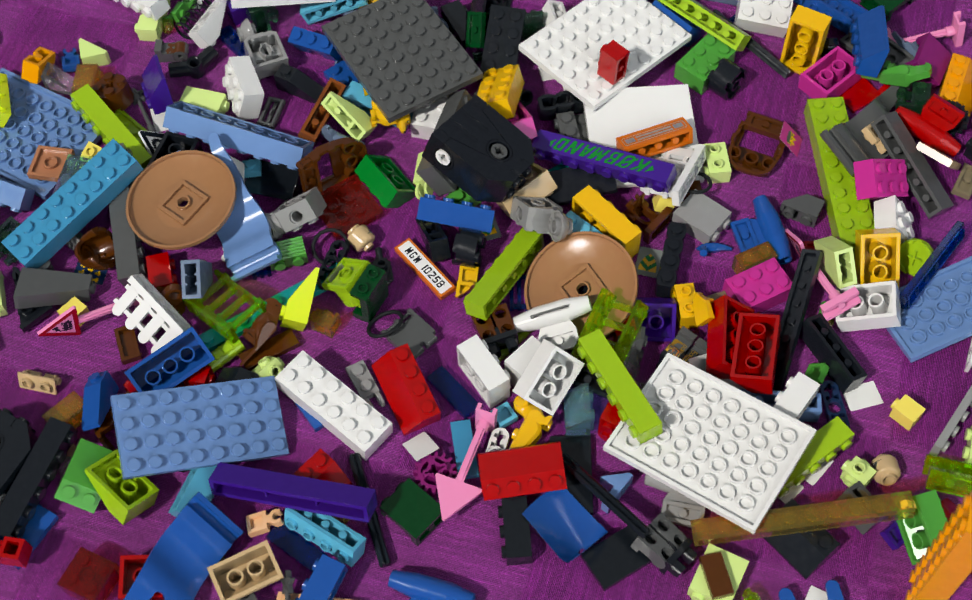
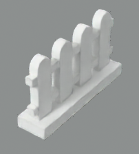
M698 144L695 150L690 147L689 149H672L661 153L663 157L655 158L656 160L675 164L677 176L669 193L657 192L648 187H640V191L644 192L645 195H661L664 199L671 197L672 205L680 207L706 160V150L703 144Z
M143 274L131 275L127 280L129 284L125 286L127 291L120 299L117 297L113 300L115 303L112 308L113 314L116 316L125 314L128 317L125 321L126 328L129 330L138 328L141 331L138 335V340L142 344L151 342L154 345L151 348V354L191 327ZM137 300L140 304L132 312L129 307ZM150 314L153 318L145 326L142 321ZM163 328L166 332L158 340L155 335Z

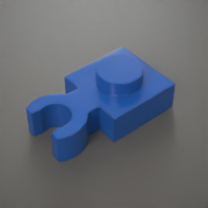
M73 48L72 52H66V49H63L64 56H61L63 72L80 71L79 54L77 55L76 48Z

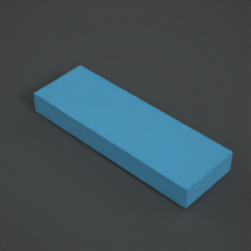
M470 419L450 422L457 472L461 468L473 439ZM476 455L466 479L479 478Z

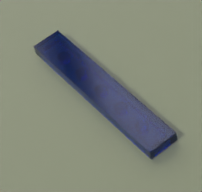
M957 221L901 292L900 302L902 309L908 310L963 240L965 237L964 222Z

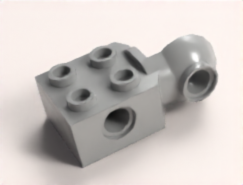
M248 18L241 23L240 27L236 28L240 42H244L245 54L250 56L259 79L274 75L282 63L289 65L287 54L276 31L257 33L254 23H250Z
M317 187L284 202L275 211L265 213L271 227L274 242L281 239L288 232L298 231L307 222L309 225L316 222L318 217L324 213L323 210L327 207V204Z
M513 196L510 218L517 225L522 226L524 230L536 231L539 234H549L554 242L561 241L573 231L572 219L562 212L563 208L547 197Z

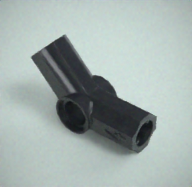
M207 46L200 54L189 57L187 61L168 63L170 78L191 76L194 79L202 78L205 75V69L219 58V53L214 47Z

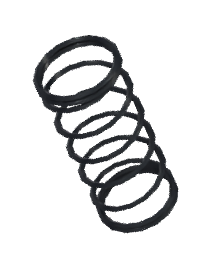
M196 0V4L191 5L190 10L186 11L185 16L180 18V22L175 24L177 32L182 37L191 40L190 37L179 30L177 25L180 24L184 31L189 33L184 27L189 31L192 28L181 22V20L186 18L187 22L194 27L187 18L197 23L198 19L194 16L193 12L202 16L203 13L198 6L203 7L205 10L209 8L203 0L202 3L205 7L197 4L198 0ZM204 0L207 4H209V5L212 4L211 1H209V0ZM196 5L200 13L193 11L192 7ZM189 11H191L193 17H194L196 20H194V19L191 18V17H188V16H187V13H188Z

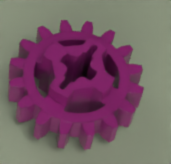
M435 451L434 456L429 454L426 459H420L421 463L416 462V469L413 470V476H415L414 483L418 484L421 489H424L427 494L432 492L433 497L438 492L434 472L453 479L458 475L456 471L457 465L452 464L453 458L446 459V453L439 456L438 451Z

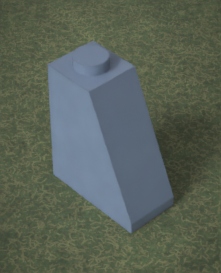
M201 259L180 260L182 299L203 298L213 283L212 263Z

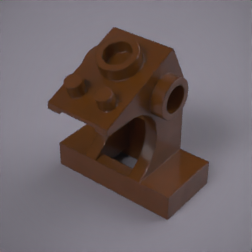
M642 193L640 196L636 194L634 196L636 200L632 198L625 205L627 209L623 213L630 222L636 224L644 231L643 241L650 244L671 221L673 210L667 206L662 212H654L648 208L649 203L644 199L645 193ZM642 215H644V216L647 217L650 221H649V222H646V221L642 220L640 217H641Z

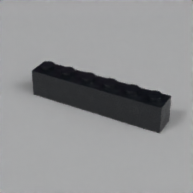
M50 416L0 505V537L21 538L24 535L25 528L29 520L34 517L40 500L45 497L50 482L55 479L60 464L65 461L70 446L77 439L78 431L72 425Z

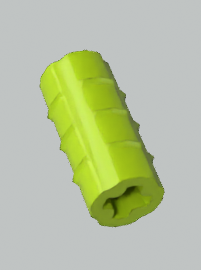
M234 335L211 352L215 360L207 366H211L214 373L245 350L244 345Z

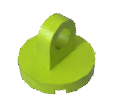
M911 238L900 244V270L916 277L924 275L932 268L935 262V254L933 248L922 239Z

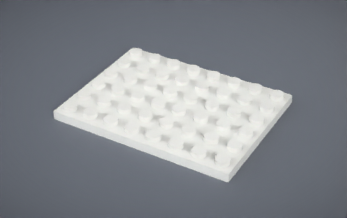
M584 0L520 43L518 50L594 111L691 41L692 35L647 0ZM612 40H615L630 51L625 77L614 85L597 74L600 49L604 44H608Z
M667 353L642 389V393L663 423L662 434L640 444L637 438L633 439L628 431L629 426L626 421H620L604 444L603 450L748 532L755 534L814 438L817 430L684 360Z

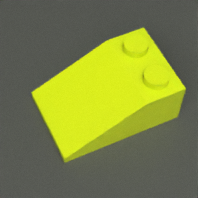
M315 267L288 299L286 305H282L278 319L281 321L280 327L303 332L308 322L320 268Z

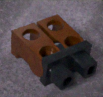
M506 303L498 305L491 314V317L486 321H477L478 318L471 316L472 324L478 337L481 340H485L491 354H495L497 358H500L502 356L501 349L507 348L508 352L512 354L519 348L518 334ZM499 310H503V311H504V312H502V313H499V314L495 315L496 312L499 311Z

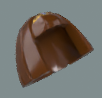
M97 226L92 228L81 237L75 246L74 254L78 262L89 269L107 270L116 266L112 233L104 227Z

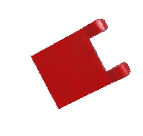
M861 78L839 97H843L845 106L852 113H855L870 104L887 90L890 85L884 84L877 90L866 78Z

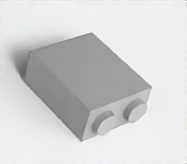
M703 193L690 194L680 207L673 212L672 222L685 224L686 233L701 243H712L719 239L723 229L727 230L729 228L730 222H732L730 220L732 212Z

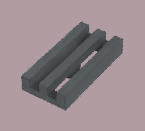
M269 96L257 124L275 130L285 108L286 100ZM272 102H275L274 105H273V107L271 108V110H270V112H269V116H268L266 122H264V120H265V118H266V116H267V113H268V111H269V109H270V107H271V105H272Z

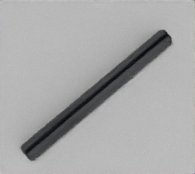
M717 9L713 10L714 13L735 25ZM752 38L749 40L746 47L783 78H787L791 74V70L759 43Z
M350 454L349 462L356 486L370 488L360 454ZM375 509L367 524L379 566L384 568L390 566L391 558Z
M563 454L564 468L641 538L644 539L650 534L648 526L568 454Z

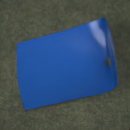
M567 489L544 493L522 513L557 556L566 563L578 557L580 549L587 550L608 533Z

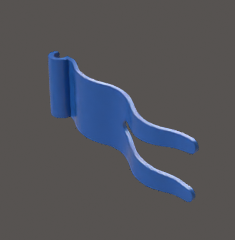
M197 492L159 538L123 600H150L156 592L161 593L164 600H194L201 585L209 575L207 568L218 563L244 531L200 492Z

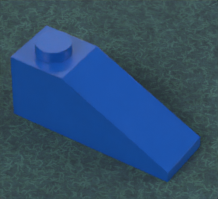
M108 371L91 374L84 387L81 427L83 431L101 427L111 407L110 397L111 395H117L120 389Z

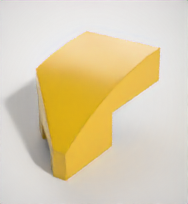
M460 266L456 298H460L474 288L478 282L479 267Z
M696 292L693 300L697 326H704L715 319L711 306L714 299L704 296L701 292Z

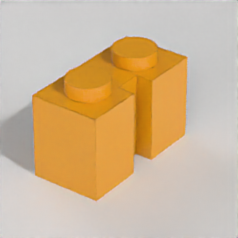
M39 46L33 51V56L28 55L23 60L21 78L30 83L38 84L54 70L56 52Z

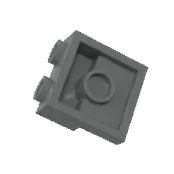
M574 111L556 114V119H553L554 130H558L557 134L588 142L585 114L574 115Z

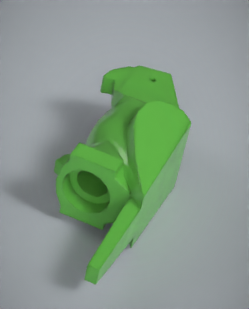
M886 61L883 71L879 72L877 78L861 75V78L876 80L881 84L907 87L914 81L929 78L932 73V66L927 62L924 65L913 66L895 65L891 61Z

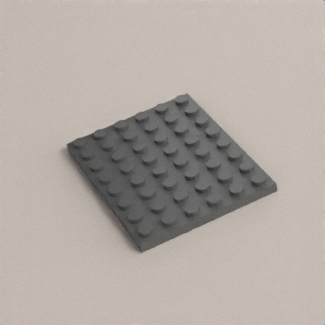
M377 0L321 26L323 33L389 123L483 78V72L426 0Z

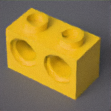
M693 283L676 284L673 288L672 298H675L677 303L676 318L679 330L683 326L687 329L698 328L693 308L695 294Z

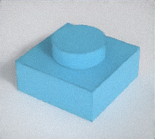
M260 159L242 161L244 163V178L262 176V163Z
M507 401L496 407L498 409L497 425L499 428H505L518 420L517 414Z

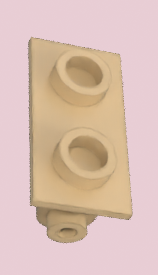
M30 369L17 372L20 388L57 395L56 386L62 382L58 375L45 373L42 376L41 372Z

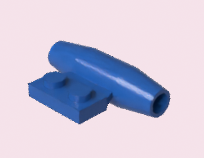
M766 195L757 196L753 200L756 219L744 218L730 222V228L741 256L759 253L767 246L778 263L785 265L793 259L787 233L778 212Z
M392 570L388 581V587L411 597L410 600H475L476 593L453 582L419 572Z

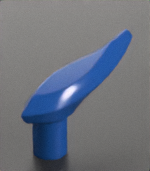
M705 243L696 248L703 257L707 253L732 251V247L719 243Z

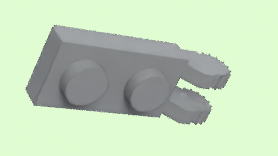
M363 360L345 367L354 388L363 400L374 408L369 399L376 397L378 404L381 407L385 406L380 390Z

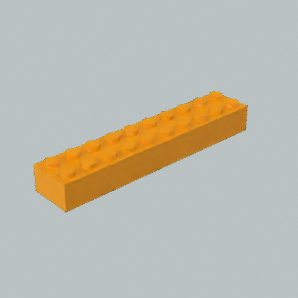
M972 491L969 495H964L962 504H958L956 512L951 514L949 522H945L943 531H939L937 539H933L931 547L928 546L925 555L921 556L920 563L917 562L915 569L911 570L909 582L912 584L911 589H908L906 592L905 600H948L971 573Z

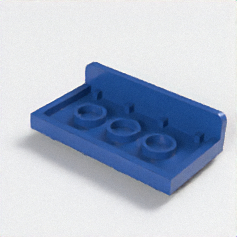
M793 0L796 4L831 16L830 24L845 34L850 32V26L852 22L855 23L857 16L867 12L866 9L851 0Z

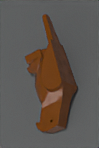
M274 298L266 299V312L255 319L250 329L245 328L243 330L242 336L254 348L239 364L240 366L276 331L282 306L278 300Z

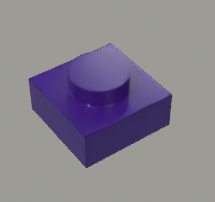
M896 520L892 521L879 533L892 550L898 549L904 543Z

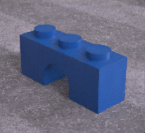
M296 26L293 27L287 42L297 50L310 54L314 51L326 59L336 62L340 61L341 56L326 35Z

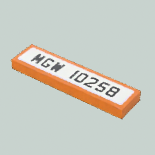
M410 238L394 248L395 252L440 300H443L456 290V286Z

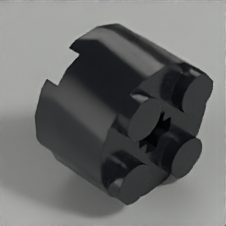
M724 57L720 60L716 70H712L709 73L707 79L710 81L707 88L725 100L728 98L732 99L741 88L739 83L742 78H746L747 71Z
M459 227L460 234L456 233L452 252L456 253V258H452V264L470 268L481 267L483 256H480L481 250L485 249L487 238H484L485 234L481 231Z

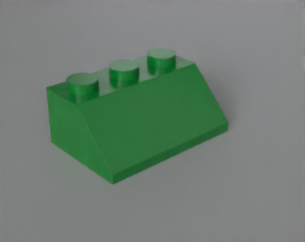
M365 155L355 169L359 180L367 185L369 191L379 199L380 204L385 208H399L416 197L415 186L389 156Z

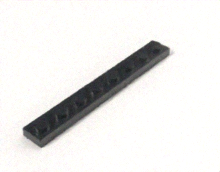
M802 249L780 322L781 331L773 391H783L823 257L821 250Z

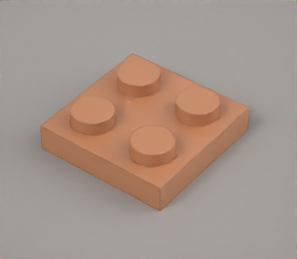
M38 145L27 172L28 178L64 183L75 155L74 150Z

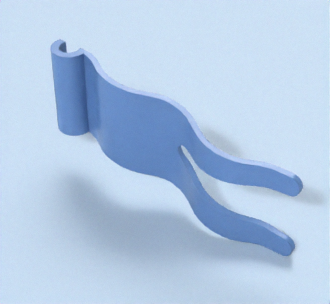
M211 133L208 136L212 155L218 157L227 165L236 183L237 193L233 211L222 228L216 232L223 246L227 268L233 273V276L230 277L231 281L235 283L282 260V253L278 245L273 241L271 227L264 211L247 189L238 168L225 150L220 136L217 133Z

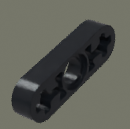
M343 240L334 241L323 260L316 282L320 290L326 291L321 286V280H325L326 276L328 277L333 269L327 267V264L329 262H336L338 264L343 257L346 258L348 255V246ZM340 247H342L343 250H340V251L338 252V257H337V256H336V255H337L336 249H340Z

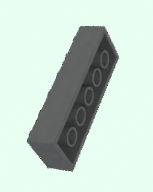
M466 89L449 95L434 131L473 98ZM422 157L416 173L438 196L455 191L457 185Z

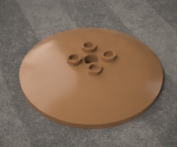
M184 150L167 154L148 165L133 182L126 200L128 223L138 238L155 248L178 250L200 244L218 232L230 217L236 201L235 179L227 165L210 153ZM183 201H188L187 205L180 207Z
M574 232L559 242L552 241L533 260L525 280V304L527 310L563 298L588 295L592 311L571 322L577 327L579 338L599 328L604 336L607 337L617 330L630 315L638 294V275L631 256L616 240L597 232ZM585 285L588 287L585 294H579L578 291L581 286Z

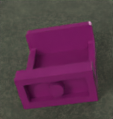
M930 32L916 39L919 48L914 60L905 63V65L913 66L924 65L926 62L931 64V76L917 81L926 91L941 84L952 56Z

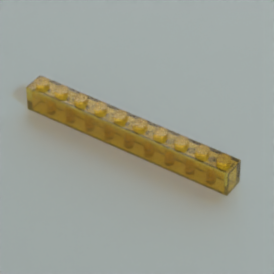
M910 490L770 509L755 534L748 532L722 516L690 520L694 545L703 546L709 543L718 544L914 518L916 511Z

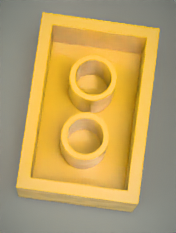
M897 229L855 230V268L858 284L896 280L899 287L901 233Z

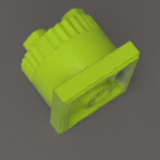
M343 257L321 286L325 290L335 291L347 307L358 306L361 308L360 300L351 296L350 291L370 262L368 260Z

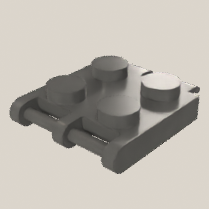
M409 308L403 317L404 320L409 315L411 317L403 322L394 333L384 338L395 348L408 343L416 359L425 351L423 346L428 349L437 341V337L435 336L436 331ZM395 319L394 324L391 325L387 330L383 329L381 331V334L388 332L389 330L394 328L398 324L400 319Z

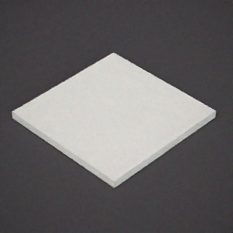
M688 84L627 87L594 111L583 103L588 142L617 149V137L683 117L693 128V143L679 148L689 149L690 147L695 150L698 145ZM660 153L649 158L655 159L663 156ZM697 175L694 181L700 180V183H703L705 179ZM616 179L617 188L639 187L636 184L624 183Z

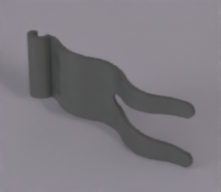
M914 81L907 87L890 86L851 120L835 125L829 131L827 129L823 130L820 134L821 138L852 177H855L853 162L868 159H885L889 155L887 151L881 155L876 145H871L865 139L861 130L883 114L889 113L901 96L915 85L917 81Z

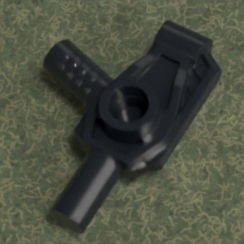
M377 247L375 248L376 259L372 263L374 266L386 271L387 283L390 286V283L394 281L391 262L384 257L382 248Z

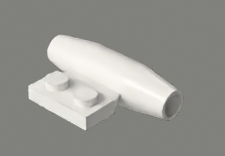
M588 295L563 298L527 310L513 317V323L517 333L540 330L538 340L541 343L546 339L560 349L567 351L579 347L578 330L571 321L592 311V305Z

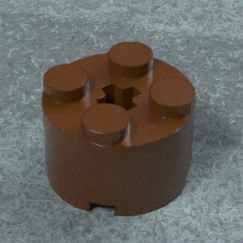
M105 73L103 78L92 86V89L113 113H116L115 110L121 109V111L127 109L134 101V93L125 76L121 74Z

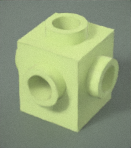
M265 356L259 360V365L251 372L258 374L259 378L276 377L284 369L285 364L279 357Z
M856 455L852 461L848 459L842 465L841 469L843 472L840 478L848 487H851L858 481L866 487L873 480L877 471L866 460L860 459Z

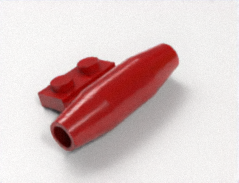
M933 93L923 105L921 114L903 106H899L895 110L909 133L926 145L951 157H954L961 149L962 145L947 131L955 128L965 116V112L939 95Z

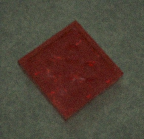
M356 174L320 192L327 204V207L323 210L324 213L319 216L320 220L326 228H336L341 230L346 236H348V231L356 224L368 225L384 216V211ZM330 232L335 240L343 238L336 232Z

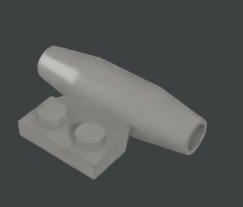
M645 474V485L668 493L662 501L661 513L675 525L702 529L705 513L704 506Z

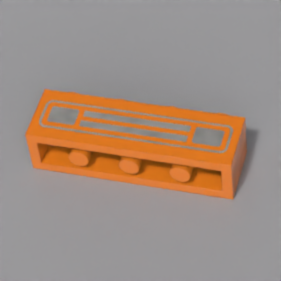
M683 117L617 137L616 148L633 154L651 157L693 143V128Z

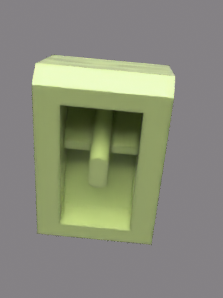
M82 38L78 40L80 57L85 69L111 63L107 50Z

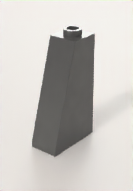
M22 267L13 295L15 309L66 304L74 296L81 302H89L91 295L96 292V283H93V275Z

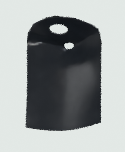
M261 160L262 176L250 177L244 182L250 193L283 200L292 199L303 192L298 170H291L287 168V165H275L268 161Z

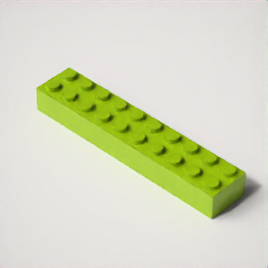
M844 98L807 99L804 116L833 237L853 247L855 261V230L875 229L869 200H857L855 177L848 173L820 136L823 130L827 129L829 131L833 126L849 121Z

